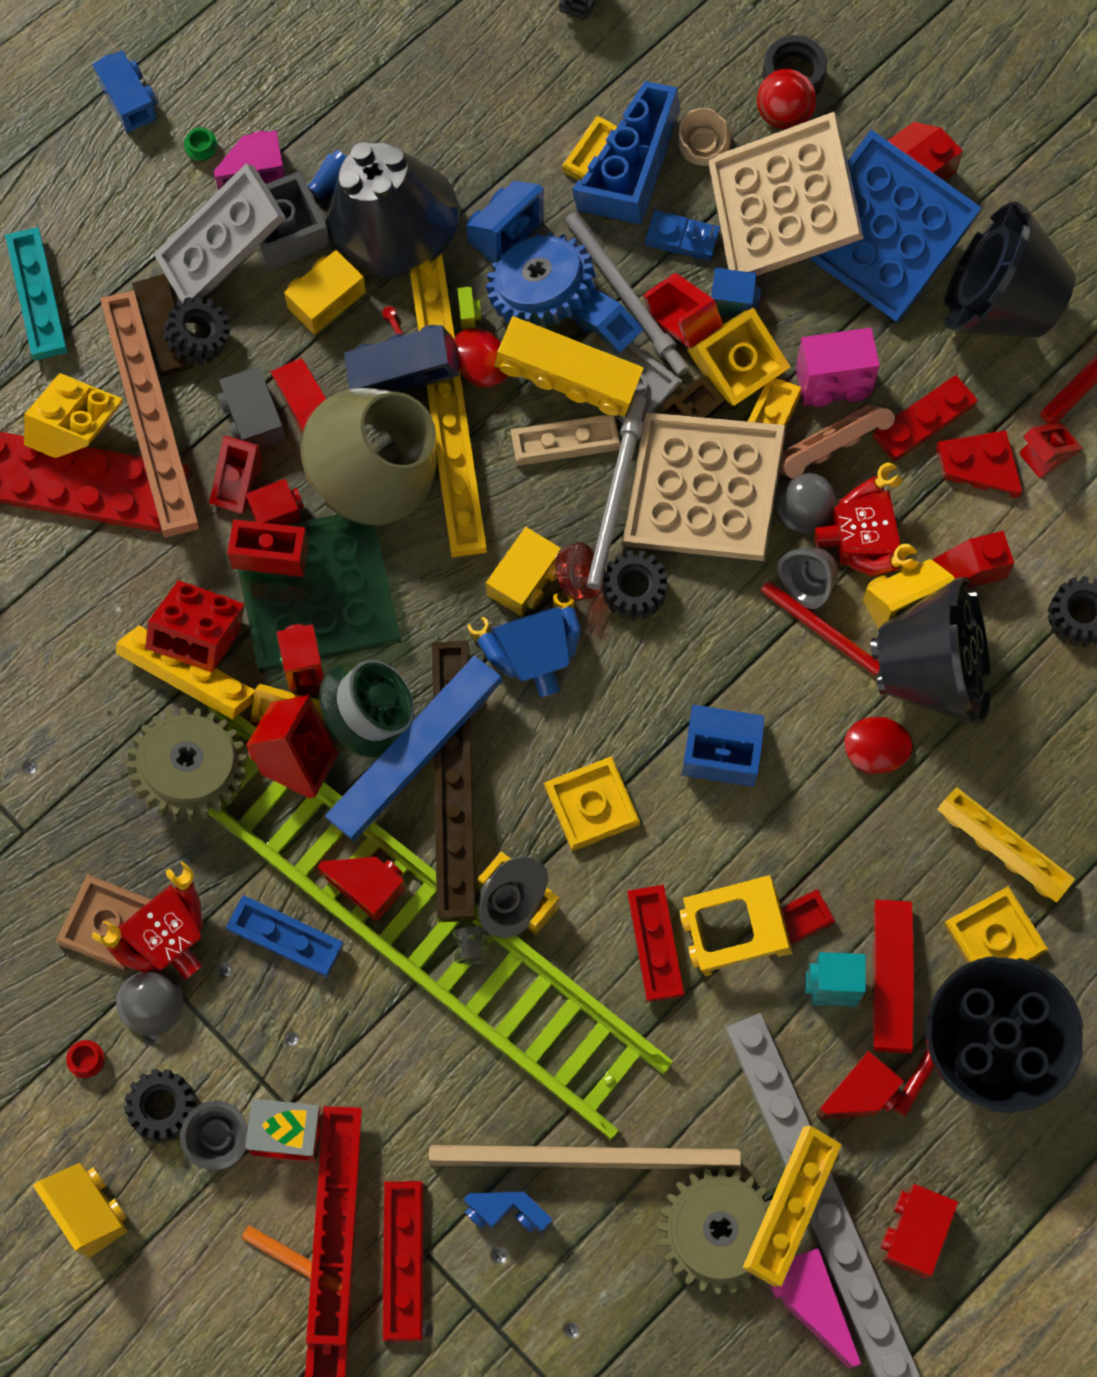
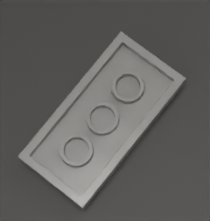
M246 163L154 253V256L181 302L183 303L185 298L191 297L192 303H194L196 297H202L203 299L286 217L256 168Z

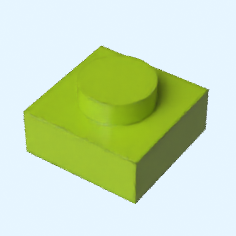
M471 287L458 288L462 331L468 328H476L475 320H482L480 299L473 300Z

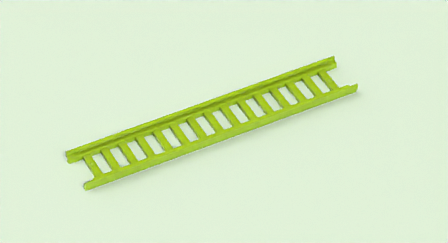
M207 707L208 711L215 713V717L220 721L224 719L227 721L228 727L226 732L234 729L237 731V740L235 742L241 737L245 741H249L256 729L255 726L240 714L232 720L213 708ZM250 756L246 759V766L243 767L245 769V780H239L241 782V789L259 770L255 761ZM274 781L239 821L224 810L228 803L223 800L221 801L220 813L214 811L213 808L208 809L210 816L610 1141L617 1135L619 1129L596 1110L637 1059L641 1057L663 1076L672 1065L673 1060L515 935L510 938H498L489 934L481 925L479 918L480 906L477 904L476 920L471 922L481 930L437 982L421 968L461 921L438 922L409 958L394 948L392 945L436 895V871L374 821L362 833L366 840L349 859L373 857L381 849L395 860L394 864L404 875L409 871L423 883L380 935L364 923L369 916L356 906L350 912L336 901L341 892L330 883L322 889L308 878L330 849L344 835L333 824L328 827L294 867L280 853L323 804L332 809L342 798L340 794L325 782H323L317 796L306 798L267 844L252 831L289 788ZM231 791L234 799L238 792ZM495 940L510 953L467 1005H465L452 995L450 991L489 944ZM524 963L539 976L494 1029L479 1015L518 967ZM552 986L568 1000L524 1053L510 1042L508 1038ZM582 1010L595 1020L597 1024L556 1075L552 1076L537 1062L577 1013ZM611 1033L625 1044L627 1048L583 1101L568 1089L567 1086Z

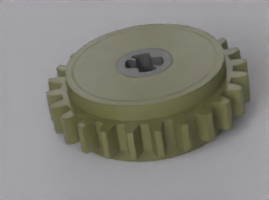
M181 708L180 715L174 716L170 710L166 711V719L163 721L157 716L152 717V728L143 724L141 726L143 738L134 736L133 746L135 748L128 750L130 762L127 763L128 774H132L129 777L130 786L137 787L136 797L138 800L147 797L145 801L148 810L157 805L159 806L158 813L160 817H163L167 811H170L173 814V821H177L180 814H186L188 821L193 822L195 813L200 812L201 816L207 819L208 809L213 808L214 811L220 813L222 800L228 804L233 802L231 791L239 793L241 790V782L239 780H245V769L243 767L246 766V755L241 754L243 753V742H235L237 740V731L234 729L226 732L227 721L225 719L216 724L215 713L211 712L204 718L201 717L199 708H196L193 715H187L186 709Z
M720 1167L717 1176L712 1177L709 1168H706L703 1171V1179L699 1180L692 1173L689 1175L690 1185L688 1187L681 1182L676 1185L680 1193L678 1197L668 1194L666 1200L672 1205V1208H661L660 1215L668 1220L667 1223L658 1224L657 1230L665 1232L667 1237L659 1240L658 1243L660 1247H669L670 1252L664 1256L665 1262L675 1260L677 1263L673 1274L676 1275L682 1271L688 1274L685 1279L686 1285H689L696 1279L700 1281V1292H703L709 1284L713 1285L714 1294L719 1295L724 1285H727L731 1294L736 1292V1283L741 1282L746 1289L751 1286L749 1276L751 1275L760 1280L759 1277L743 1269V1265L771 1200L764 1202L762 1199L767 1190L765 1187L757 1191L752 1188L755 1179L752 1176L744 1183L740 1181L739 1170H736L732 1178L726 1177L725 1168ZM720 1222L725 1223L728 1226L725 1232H730L729 1238L721 1236L719 1240L714 1239L711 1236L714 1229H709L710 1224L717 1226Z

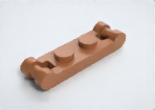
M867 405L784 450L782 452L779 474L795 479L804 473L805 466L811 463L818 464L826 461L832 456L831 452L840 447L845 448L857 444L865 433L875 428H890L895 419L893 412L890 409L876 405Z

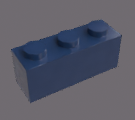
M428 325L418 332L407 335H393L386 341L376 344H362L356 347L355 350L344 353L349 389L370 388L401 393L460 376L455 341L443 325Z

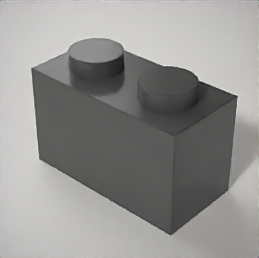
M259 366L219 380L222 393L217 394L223 414L230 412L234 421L228 424L232 438L259 445V449L286 440L281 421Z

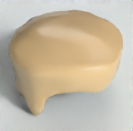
M698 108L689 111L684 116L679 125L678 145L682 156L687 161L695 165L709 166V159L730 150L731 131L727 126L726 120L716 111L708 108Z

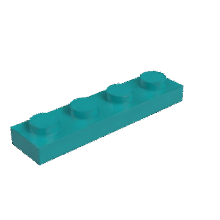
M39 227L5 234L33 360L36 361L68 353Z

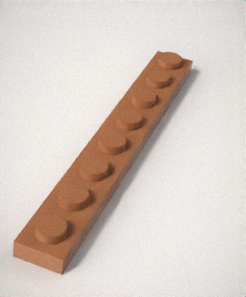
M134 290L102 297L100 301L163 536L165 538L198 530L196 514Z

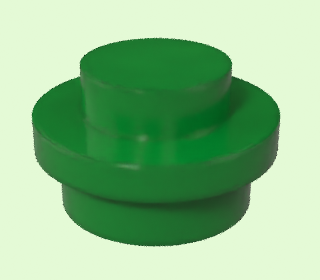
M194 128L187 134L184 140L185 152L193 160H208L217 152V138L206 128Z

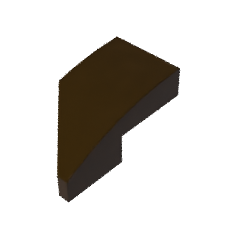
M702 375L678 397L674 394L653 413L710 418L726 405L727 401L710 381Z

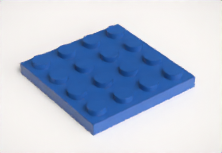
M871 129L848 159L864 239L815 255L809 259L892 320L899 323L983 209Z

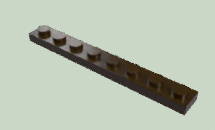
M468 640L432 643L433 699L470 661ZM470 716L434 755L437 919L439 923L476 920L472 727Z

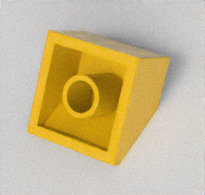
M754 308L743 311L725 323L716 332L692 348L687 349L701 373L732 406L791 368Z
M931 559L920 564L916 561L917 567L912 571L902 567L899 570L900 573L887 578L886 575H883L868 584V588H866L863 603L879 629L888 620L954 580L953 575Z
M77 1163L32 1185L74 1250L87 1258H91L128 1231L123 1224V1221L128 1218L116 1199L108 1201L102 1192V1189L107 1185L95 1167L88 1170L81 1163Z

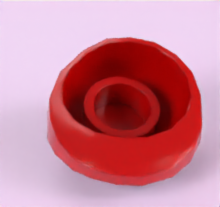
M468 328L456 336L454 341L458 368L466 380L484 389L493 387L506 380L508 375L504 374L500 368L494 366L501 344L499 339L490 332L480 328Z
M867 717L854 723L847 731L844 740L846 754L851 765L858 771L870 775L890 773L901 768L909 759L912 750L911 738L906 729L901 724L886 717Z

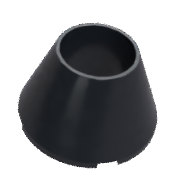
M1010 202L990 216V219L994 222L984 234L977 231L954 270L944 299V306L949 308V318L943 317L945 326L954 332L1038 338L1046 334L1057 323L1071 299L1076 281L1074 270L1028 208L1018 202Z

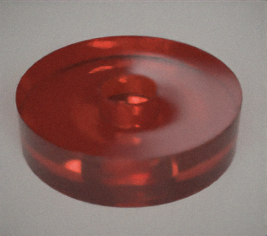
M575 542L563 546L558 551L555 561L559 584L565 594L575 601L593 598L600 591V589L593 590L586 586L594 551L583 542Z

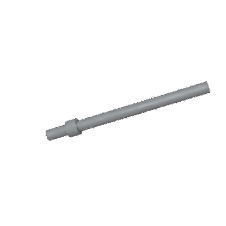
M575 212L569 214L565 222L581 244L585 246L586 251L590 253L597 266L652 339V347L661 358L665 357L678 376L684 375L689 370V366L676 350L677 344L669 333L664 334Z
M640 395L632 397L628 418L623 420L620 435L623 438L586 585L593 590L601 588L636 440H639L642 435L644 424L641 420L646 398Z

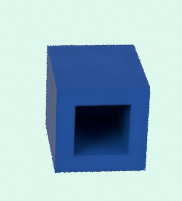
M715 268L711 297L715 300L720 316L734 318L743 311L752 309V307L759 308L761 287L755 286L756 273Z

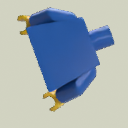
M568 592L569 602L567 603L560 602L557 599L556 593L553 597V608L490 628L485 617H481L484 625L482 630L475 631L470 624L467 626L471 638L479 644L486 658L505 676L516 677L518 681L534 678L539 697L560 691L554 671L569 666V659L576 653L581 634L577 614L574 609L575 595L573 592Z

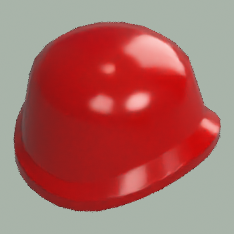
M777 70L769 74L761 83L757 93V108L761 117L775 128L789 129L808 121L815 109L816 94L814 87L805 75L796 70Z

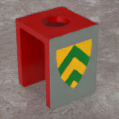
M253 1099L251 1101L245 1147L247 1150H251L250 1153L254 1157L317 1163L323 1111L319 1105Z

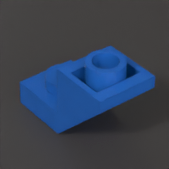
M595 288L588 289L591 298L583 299V308L581 310L576 309L572 313L573 317L571 318L585 334L594 330L617 355L644 329L621 303Z
M525 1192L469 1193L464 1198L465 1205L469 1207L464 1213L480 1229L486 1224L493 1231L513 1208L518 1211L514 1218L529 1233L536 1229L542 1235L553 1224V1219Z

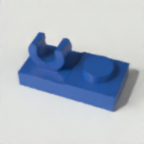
M654 210L645 246L711 261L720 226Z

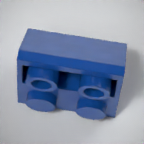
M692 705L681 776L754 787L758 775L763 740L764 716Z

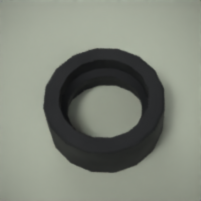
M799 35L781 37L772 43L765 53L762 73L763 81L769 74L775 72V64L780 59L790 56L801 57L814 67V74L809 78V81L817 95L824 85L827 68V58L819 44L806 36Z

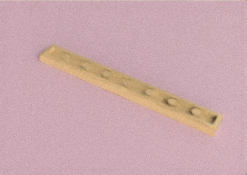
M431 1145L429 1147L430 1166L634 1169L709 1168V1170H719L720 1167H724L725 1170H738L741 1165L740 1151L738 1149Z

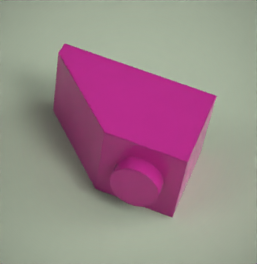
M276 130L269 132L256 131L251 135L241 137L214 170L218 190L246 163L256 168L265 185L285 177Z

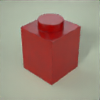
M286 479L246 493L255 522L287 526L302 523L299 510L303 509L304 505L297 488L290 490Z

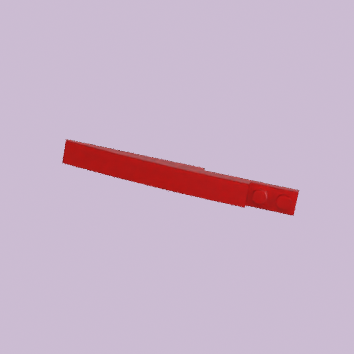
M323 1106L306 1333L305 1377H347L362 1126V1108ZM322 1269L341 1278L342 1288L337 1293L321 1284L325 1279Z

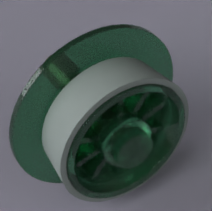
M365 660L360 663H341L331 668L322 679L319 701L324 720L336 739L357 755L367 758H379L412 723L414 702L410 689L401 675L384 662Z

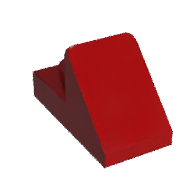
M1060 422L1032 427L1023 436L1028 444L1021 449L1020 456L1035 474L1041 478L1074 457L1083 447L1063 423Z
M226 435L223 436L209 504L241 514L246 511L248 504L246 493L251 491L253 477L258 475L262 469L259 445Z

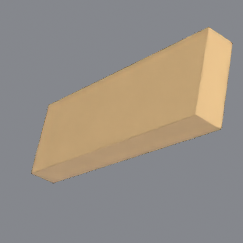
M608 414L511 429L516 466L620 450L615 416Z

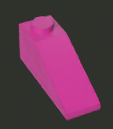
M819 1249L795 1256L782 1287H774L769 1284L775 1299L781 1297L784 1306L849 1369L860 1365L861 1362Z

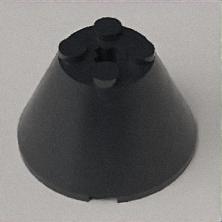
M360 142L352 147L351 153L342 163L325 221L329 246L333 252L337 250L361 275L373 278H393L412 273L411 268L427 260L431 263L447 248L456 233L460 209L452 185L439 171L393 145Z
M958 577L882 624L878 629V637L871 639V653L874 660H879L881 673L877 675V685L881 695L888 694L899 700L971 724H983L987 720L991 693L984 692L983 675L991 674L986 628L977 593H969L966 585H971L970 579L968 577Z
M991 956L967 963L957 969L943 982L929 1007L926 1021V1041L935 1069L947 1086L958 1096L982 1109L1000 1113H1017L1032 1110L1046 1104L1068 1086L1077 1072L1082 1059L1083 1022L1079 1008L1069 990L1047 969L1022 958L1013 959Z

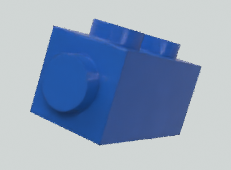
M121 50L114 54L105 55L99 61L92 64L97 81L126 133L157 119L153 107L158 104L157 99L149 85L143 87L140 81L143 79V75L135 60L129 62L124 51Z

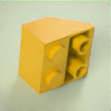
M59 373L24 414V445L54 458L84 448L92 442L119 409L123 399Z

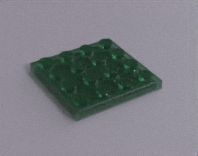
M338 514L289 524L287 526L304 527L306 530L309 547L304 577L238 570L260 673L284 668L277 632L283 631L295 624L305 626L313 624L321 660L401 643L375 525L356 523Z

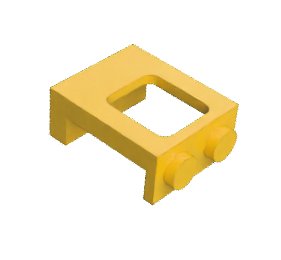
M771 875L683 898L685 909L680 910L681 921L685 932L691 931L694 945L688 947L693 967H700L705 976L713 975L712 970L776 954L779 958L793 954L775 882ZM738 900L745 901L754 932L753 940L718 951L707 952L698 912Z

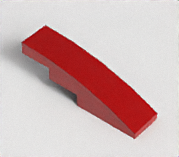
M875 899L873 905L874 940L872 945L873 981L871 985L873 1051L912 1053L914 987L912 902Z

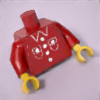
M892 463L883 464L878 470V477H871L842 498L838 505L834 507L831 520L832 526L814 528L816 547L820 549L836 547L840 564L849 565L851 569L871 577L897 571L900 566L909 571L914 570L917 567V562L913 559H905L908 555L917 553V550L909 544L900 545L890 490L884 491V486L886 485L895 488L902 484V477L898 475L888 480L889 473L896 470L898 466Z
M181 862L183 873L179 877H176L170 869L166 871L167 878L175 885V888L170 884L118 927L108 921H103V924L108 928L105 937L102 938L97 933H92L93 940L104 945L121 966L143 973L151 971L159 973L171 963L185 980L203 966L188 949L201 938L200 931L203 928L200 898L192 882L194 872L185 862Z

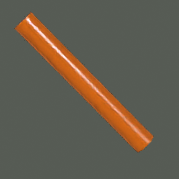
M251 1225L246 1228L242 1236L243 1240L311 1279V1260ZM322 1269L325 1279L321 1284L337 1293L342 1288L341 1278Z

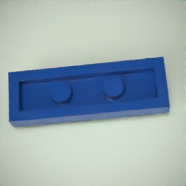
M242 895L226 926L228 932L325 978H328L344 947L342 941L245 895Z

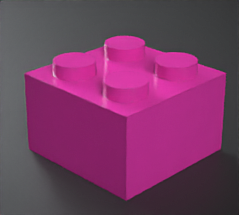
M872 328L801 338L795 370L798 385L802 387L801 400L803 406L813 404L815 407H823L831 404L833 401L840 400L858 402L871 396L880 367Z

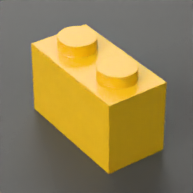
M335 250L328 257L323 256L318 259L313 265L312 270L302 278L294 279L288 285L284 295L287 308L316 335L366 293L364 277Z
M525 527L487 580V596L521 617L524 616L529 608L534 610L543 597L544 592L542 589L547 581L553 582L563 568L564 564L561 562L562 548Z

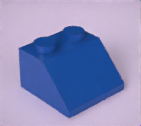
M513 181L505 189H499L491 198L488 206L482 211H476L467 222L468 243L492 263L499 262L501 259L500 254L502 252L506 253L510 249L511 244L516 245L522 241V238H528L544 223V188L535 183Z

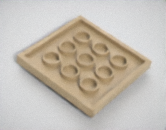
M835 112L721 153L708 160L729 270L752 272L758 276L864 239L840 122Z
M646 412L622 539L624 547L765 561L786 433L785 425Z

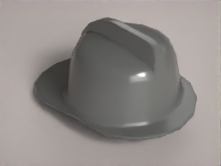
M522 856L507 860L485 882L480 893L479 918L481 925L489 934L498 938H510L520 934L530 925V921L535 916L549 880L547 869L539 860Z

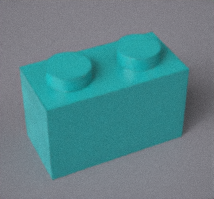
M819 952L815 962L809 964V971L805 973V994H811V1005L857 1007L866 992V954Z

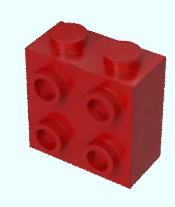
M178 580L148 620L145 649L213 673L241 631L245 603Z

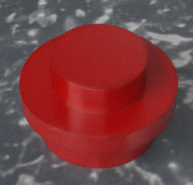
M82 1040L71 1046L66 1056V1064L69 1071L76 1077L82 1079L92 1078L102 1070L105 1064V1054L96 1042Z

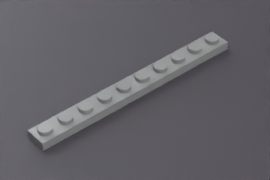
M761 1013L727 1026L725 1031L784 1168H786L803 1126H810L764 1019ZM830 1172L809 1225L875 1377H919L918 1370Z

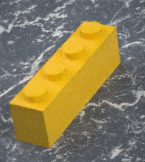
M514 316L510 320L494 364L495 367L500 368L508 376H521L533 381L541 389L557 390L566 394L572 401L578 403L587 402L597 406L605 414L623 417L626 415L644 367Z

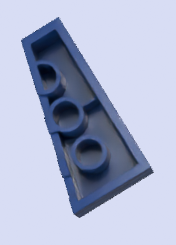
M647 81L643 83L622 114L623 119L616 130H612L606 138V145L598 157L594 156L588 165L587 173L581 181L578 180L572 189L577 211L642 225L680 113L677 87Z

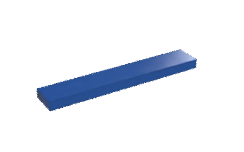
M474 655L415 718L410 726L401 733L325 815L326 819L350 840L355 842L503 682L502 677Z

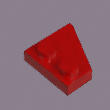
M1007 431L939 441L937 443L936 450L945 480L956 483H969L975 488L986 491L988 488L1008 492V497L1019 498L1021 496L1022 489Z

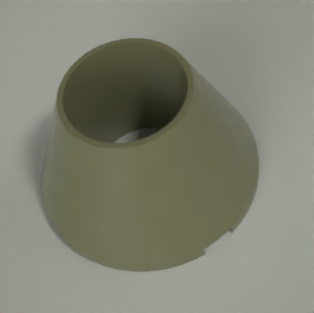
M353 388L330 396L313 411L302 434L301 460L310 486L313 484L320 495L326 500L324 504L345 519L364 525H387L404 519L425 502L435 481L437 470L436 431L431 415L418 400L399 392ZM364 424L377 426L394 439L400 451L401 465L390 463L373 451L366 439Z

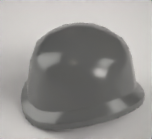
M807 473L799 475L795 479L787 478L779 486L776 495V509L781 521L790 530L800 534L814 533V528L827 526L832 520L834 507L837 506V499L832 486L825 478L818 474Z
M806 548L792 550L783 555L778 562V575L784 588L792 598L806 608L816 609L822 606L828 600L838 582V565L833 556L823 549Z
M154 971L139 972L128 978L119 988L116 997V1008L121 1020L131 1030L147 1036L159 1035L172 1028L181 1016L183 994L178 982L169 974L162 971L159 973Z
M208 1101L195 1107L184 1120L180 1132L182 1150L186 1157L198 1167L209 1170L230 1167L242 1157L246 1150L245 1144L248 1130L246 1121L239 1110L227 1102Z

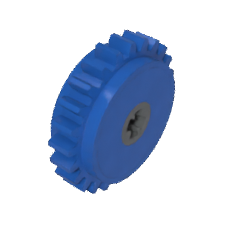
M549 232L547 236L535 234V237L522 238V241L516 245L511 244L510 249L506 253L502 252L500 254V261L492 263L494 272L487 274L490 283L486 284L492 307L499 317L503 315L506 323H510L512 316L537 326L547 328L549 324L556 323L558 325L560 320L566 317H573L572 313L576 309L581 310L583 308V299L591 298L588 289L595 288L593 278L596 277V272L590 253H587L584 245H578L577 239L573 238L568 241L565 234L555 237L553 232Z

